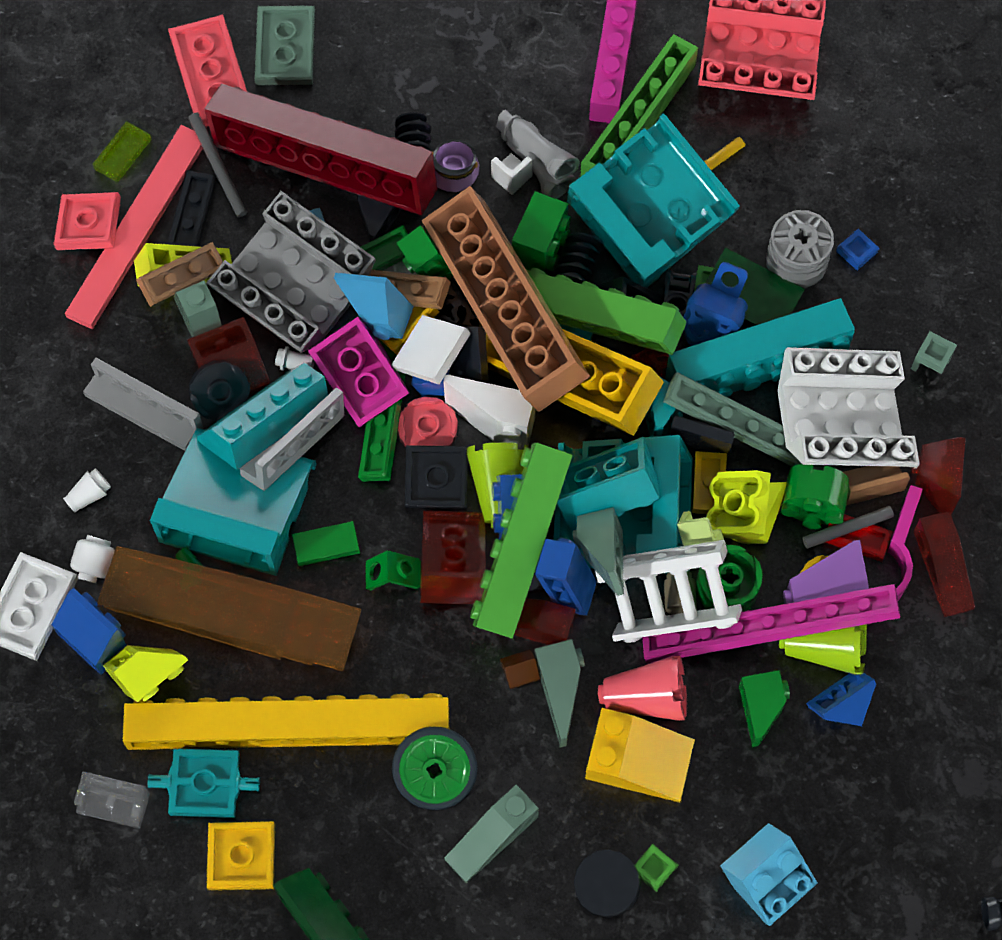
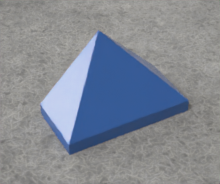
M849 673L806 704L809 709L825 720L862 726L876 687V682L865 673L863 675Z

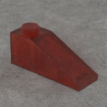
M950 511L920 518L914 529V534L944 617L975 609L960 538Z
M526 598L514 635L547 645L567 641L570 639L574 626L576 609L546 600Z

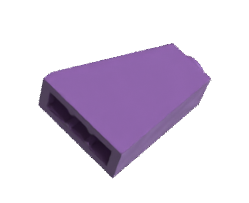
M860 540L849 543L790 579L787 590L783 591L784 604L869 589Z

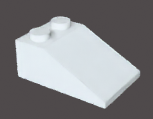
M451 375L444 376L445 404L449 407L451 406L459 416L495 443H518V449L520 450L524 444L529 445L535 421V408L524 399L520 390Z

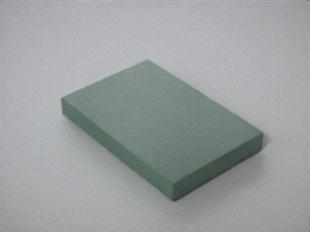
M258 6L255 59L256 85H313L314 6Z

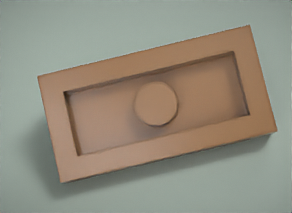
M865 466L843 472L849 478L846 506L905 491L910 479L908 472L902 473L899 466Z

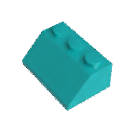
M644 437L569 464L557 504L571 531L577 529V516L614 507L618 517L625 511L639 506L646 507L659 499V482Z

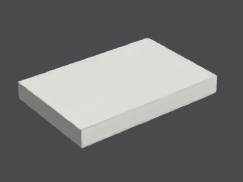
M20 552L0 591V646L37 661L53 630L51 624L68 592L75 586L78 575Z

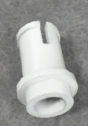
M286 346L284 349H278L275 366H279L280 370L284 371L285 368L293 369L306 363L313 368L315 361L311 355L291 351Z

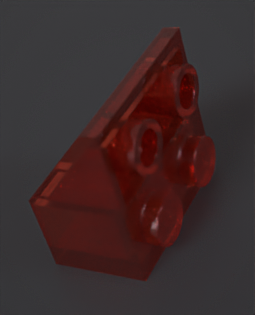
M244 317L187 339L192 357L198 369L211 361L225 360L236 364L246 374L250 383V391L270 383L260 353Z

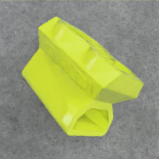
M757 470L718 472L709 486L710 494L714 498V505L710 508L706 517L710 520L712 530L721 529L723 538H730L743 544L768 543L785 494L787 482L770 483L771 473Z

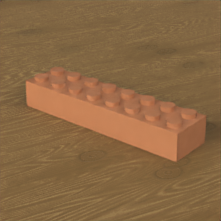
M471 186L421 220L525 400L540 412L590 377L486 202Z

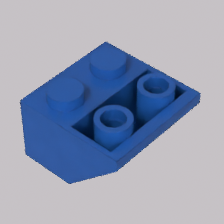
M73 587L68 592L51 625L58 636L102 675L106 671L103 665L127 646L123 639L126 634L120 628L121 624L109 612L105 615L97 607L99 604L90 594L84 592L81 595Z

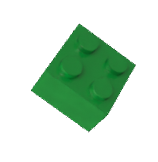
M536 191L512 239V247L526 270L537 268L548 274L549 270L554 272L559 261L557 252L560 246L564 247L566 245V238L571 233L568 230L571 216L568 215V203Z

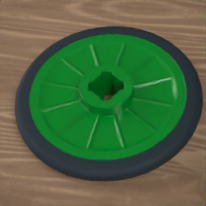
M426 727L411 733L400 743L393 758L392 774L398 790L409 802L424 809L441 810L458 804L472 790L477 777V760L472 747L460 734L443 727ZM434 763H438L441 768L436 774L431 773L429 769Z

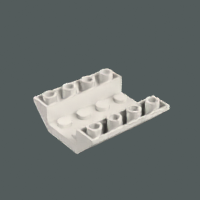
M787 347L784 352L777 390L786 448L803 465L918 467L920 462L915 436L902 435L894 391L905 380L900 351Z

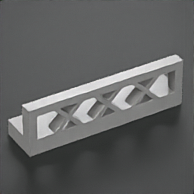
M95 358L91 363L95 375L83 391L85 397L186 451L197 428L203 429L198 412L98 358Z
M335 388L286 435L240 468L241 476L265 491L344 417L343 391Z

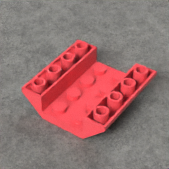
M710 0L698 85L814 100L818 74L816 71L819 45L824 23L826 0Z

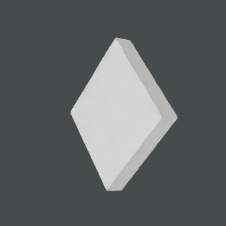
M422 315L391 366L396 371L440 385L471 333L465 327Z

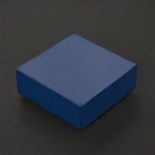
M857 229L837 246L836 252L858 271L878 253L879 247Z

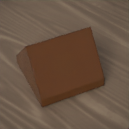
M530 649L500 659L510 689L540 680L536 659Z

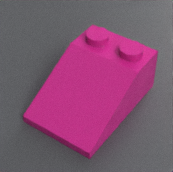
M360 317L355 318L308 350L333 390L338 388L343 391L344 406L358 427H361L410 393L399 373L391 366L392 361L380 340L372 334V331L364 324Z

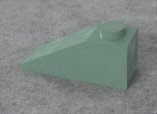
M614 507L577 516V529L573 530L574 543L578 549L582 548L588 563L617 596L624 595L623 530Z
M572 639L535 649V659L560 748L567 745L580 680V667L585 666L581 649L574 648Z
M515 785L485 813L447 854L444 860L466 883L469 882L538 818L539 808Z

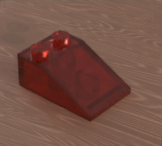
M423 511L421 603L474 604L475 600L481 601L484 588H480V584L486 570L485 522L483 514L480 512Z

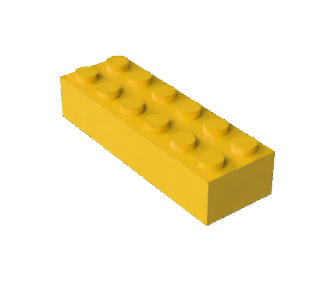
M562 329L590 377L556 401L634 436L664 381L651 367ZM486 334L488 369L514 381Z

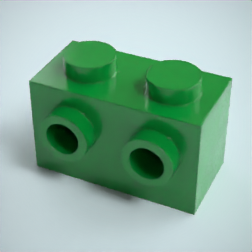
M421 225L397 242L405 256L402 262L411 274L447 277L448 280L452 278L453 274L430 234Z

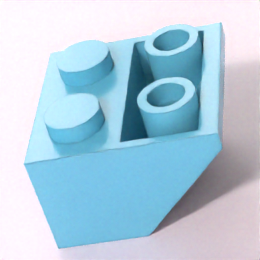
M769 823L720 865L734 889L768 926L773 924L817 884L816 879L793 840Z

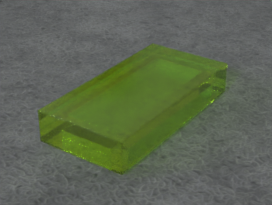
M126 121L93 163L94 169L118 183L152 140L150 134Z

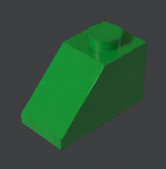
M780 670L741 677L739 689L752 747L760 745L783 711L786 699H790L788 682L781 679Z

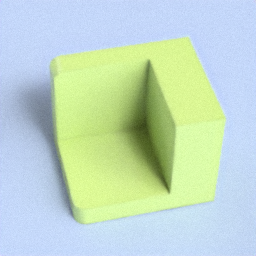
M690 511L683 512L677 524L683 546L724 540L721 529L712 530L709 518L693 519Z

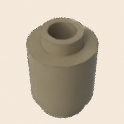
M687 571L697 611L695 579L692 578V573ZM668 572L667 579L664 581L665 612L672 615L684 613L675 576Z

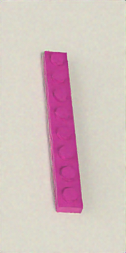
M891 584L741 612L738 623L725 629H718L715 626L643 637L644 659L647 664L672 656L683 658L900 618L895 585Z

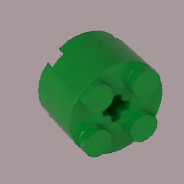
M798 464L792 466L787 476V486L783 497L781 514L803 521L802 525L809 529H820L821 524H842L849 492L848 476L842 471L829 466H825L824 471L814 469V465Z
M726 545L728 552L723 564H720L718 569L727 605L741 604L742 612L749 611L758 597L762 584L761 565L755 557L746 552V549L736 545ZM699 567L696 580L697 596L705 610L713 609L715 607L706 571ZM724 579H730V583L732 584H728L727 581H725Z

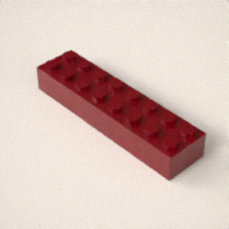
M222 83L204 108L212 139L217 148L419 215H423L438 190L432 151L422 146L401 142L394 137L389 138L374 133L369 129H361L341 120L336 121L321 116L316 112H308L291 104L280 103L266 96L249 93L241 88L231 87Z

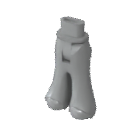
M507 110L502 111L498 116L496 128L501 131V138L507 141L509 148L522 160L527 156L533 160L532 171L540 182L542 194L558 199L569 190V185L574 182L575 176L572 173L577 171L580 164L579 159L544 138L539 133L537 127L531 122L522 119L518 115L512 116Z

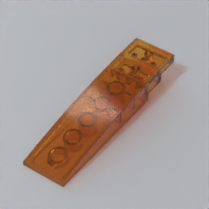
M116 546L97 601L98 606L272 658L280 660L281 657L311 666L313 662L340 671L344 670L362 610L268 582Z

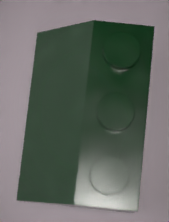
M307 868L279 880L273 885L280 900L309 940H369L359 925L353 928L346 919L351 914L342 901L337 899L334 902L327 891L331 887L320 872L314 875L310 868Z

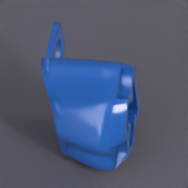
M722 262L711 285L704 283L697 286L696 291L687 301L686 311L683 316L687 322L683 333L689 345L694 346L737 332L744 323L745 312L748 309L746 301L739 297L748 277L746 270L728 262ZM725 272H734L739 278V283L734 287L726 286L722 282V275Z

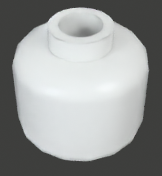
M87 535L86 539L77 541L70 566L73 570L79 572V579L96 583L97 578H107L110 575L116 556L115 549L110 547V541Z

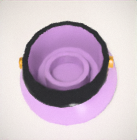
M449 140L438 145L435 151L432 152L438 188L449 192H458L465 190L476 181L479 174V162L474 148L468 143L461 140Z

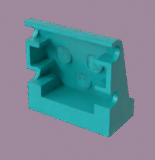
M664 113L659 116V120L648 130L642 129L616 149L609 160L603 164L599 162L570 184L567 198L570 206L592 233L604 242L605 249L627 276L645 288L658 280L661 274L729 219L740 207Z
M197 428L163 498H158L150 522L158 541L181 549L188 547L191 552L277 576L289 543L291 523L297 521L308 490L309 473L311 469L315 470L316 461L300 457L273 484L263 491L242 477L240 468L236 470L198 442L196 436L205 431V429Z
M680 435L644 437L659 482V499L646 507L639 506L625 511L622 515L618 516L623 530V556L683 546L677 524L683 512L690 511L692 514L693 457ZM622 439L583 441L581 449H572L567 447L565 443H558V450L572 454L570 464L625 443ZM556 504L554 540L566 538L574 542L573 531L570 530L558 504ZM579 548V550H580L582 556L584 557L586 563L588 564L589 568H593V567L588 563V561L586 560V558H585V556H584V553H583V551H582V548Z

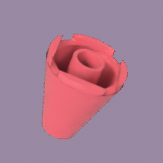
M672 656L604 678L603 685H598L599 703L605 704L606 709L617 712L677 721L685 720V717H687V690L682 675H685L681 657Z

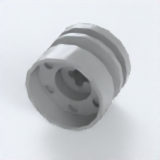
M795 210L784 214L775 222L771 231L766 253L767 269L804 289L815 285L823 278L834 245V233L829 223L819 214L808 210Z

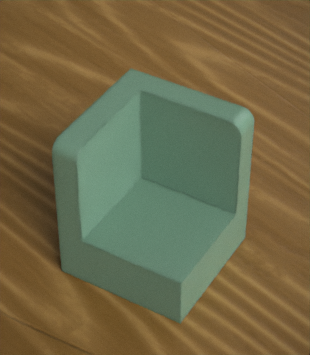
M930 331L914 359L911 370L916 372L920 364H923L942 374L946 365L950 362L957 345Z

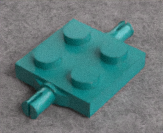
M174 749L173 762L168 775L149 774L148 788H167L169 793L168 813L170 816L235 818L236 799L240 790L259 791L260 777L247 778L240 776L239 751Z

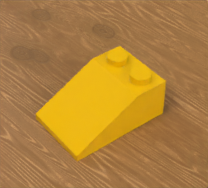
M602 708L585 779L680 802L695 740L636 716Z

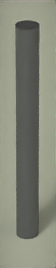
M199 113L191 114L188 119L238 218L245 216L248 212Z

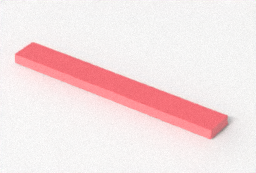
M183 125L179 127L116 229L114 248H105L66 310L65 315L68 319L93 330L134 263V259L145 245L184 181L187 170L190 171L203 150L194 130Z

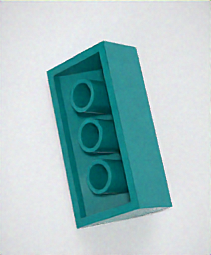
M306 363L289 370L196 436L197 441L238 470L286 435L328 396L325 376Z

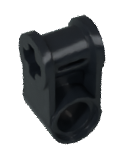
M667 269L663 296H665L664 302L678 307L681 310L680 314L684 316L687 301L694 293L697 273L692 272L691 275L672 273L671 269Z

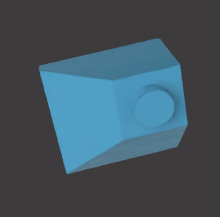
M335 273L334 280L375 337L382 340L403 338L414 307L387 277Z

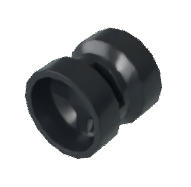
M994 896L982 897L981 911L986 930H998L1002 926V899H997Z

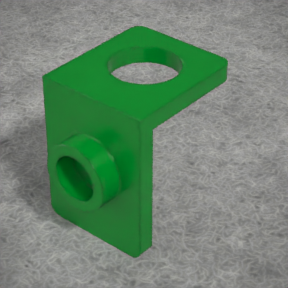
M385 551L366 561V589L373 590L388 582L414 589L420 588L421 560L391 551ZM379 563L381 566L380 575L374 580V568Z

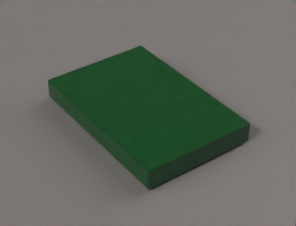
M726 247L706 281V284H712L722 262H728L747 271L748 277L739 297L744 299L748 305L744 324L750 327L792 314L805 290ZM728 271L722 275V282L728 287H734L739 283V278L734 272Z

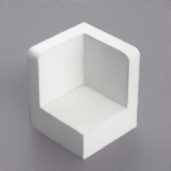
M512 153L502 162L495 157L491 160V177L513 195L532 177L533 160L527 156L523 161H520Z

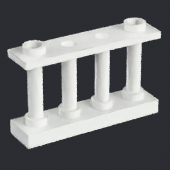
M725 540L623 556L624 595L617 596L615 594L622 622L618 623L612 635L613 641L624 640V642L630 643L647 636L715 626L718 629H725L738 623L742 612L741 604L727 605L718 566L723 564L728 552ZM701 567L706 571L715 608L696 611L687 575L689 569ZM595 571L598 583L605 582ZM670 572V574L675 576L684 613L665 615L656 580L658 574ZM639 577L644 581L653 618L635 620L625 583L628 578Z

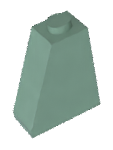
M205 280L175 293L174 300L197 348L225 337L216 304Z

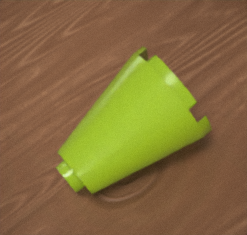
M504 442L483 444V450L475 451V445L467 448V457L484 522L491 523L492 529H494L493 514H498V501L492 500V482H497L496 476L523 473L524 466L520 465V461L525 448H529L528 445L524 444L521 450L518 449V443Z
M867 624L779 640V648L785 649L786 656L854 675H863L865 664L861 663V656L866 655Z

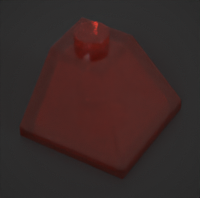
M962 437L922 445L918 454L920 465L918 467H911V473L916 474L915 486L923 489L922 494L943 518L951 517L961 497L965 438Z

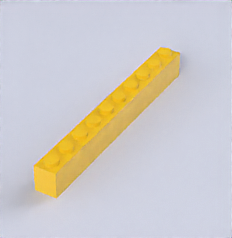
M436 693L425 694L423 698H410L406 694H395L391 696V699H378L376 695H361L359 699H346V697L341 695H331L326 700H314L310 696H297L294 700L281 701L280 697L275 696L264 697L262 701H249L245 697H234L230 699V702H217V699L200 698L198 702H185L183 699L170 698L166 700V703H153L152 700L143 701L141 699L138 702L134 700L133 703L124 704L123 743L128 750L400 745L408 735L422 728L443 727L449 729L448 697L442 698L441 694Z

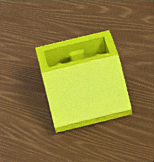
M127 645L107 661L103 667L122 691L138 702L141 699L146 701L154 696L159 690L157 686L166 678L172 680L184 670L182 665L188 659L173 649Z

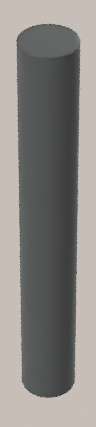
M886 506L845 521L842 524L803 537L804 545L808 549L893 518V510L891 506Z

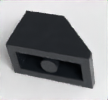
M357 195L360 215L369 242L387 234L402 209L363 195Z

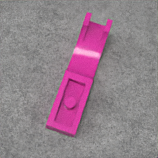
M913 485L910 486L887 550L896 559L901 569L902 581L896 588L898 601L912 578L913 562L910 552L904 543L923 490Z

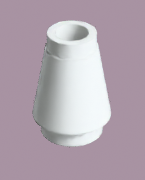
M95 468L90 473L87 471L63 499L76 513L79 509L106 496V491L111 486Z

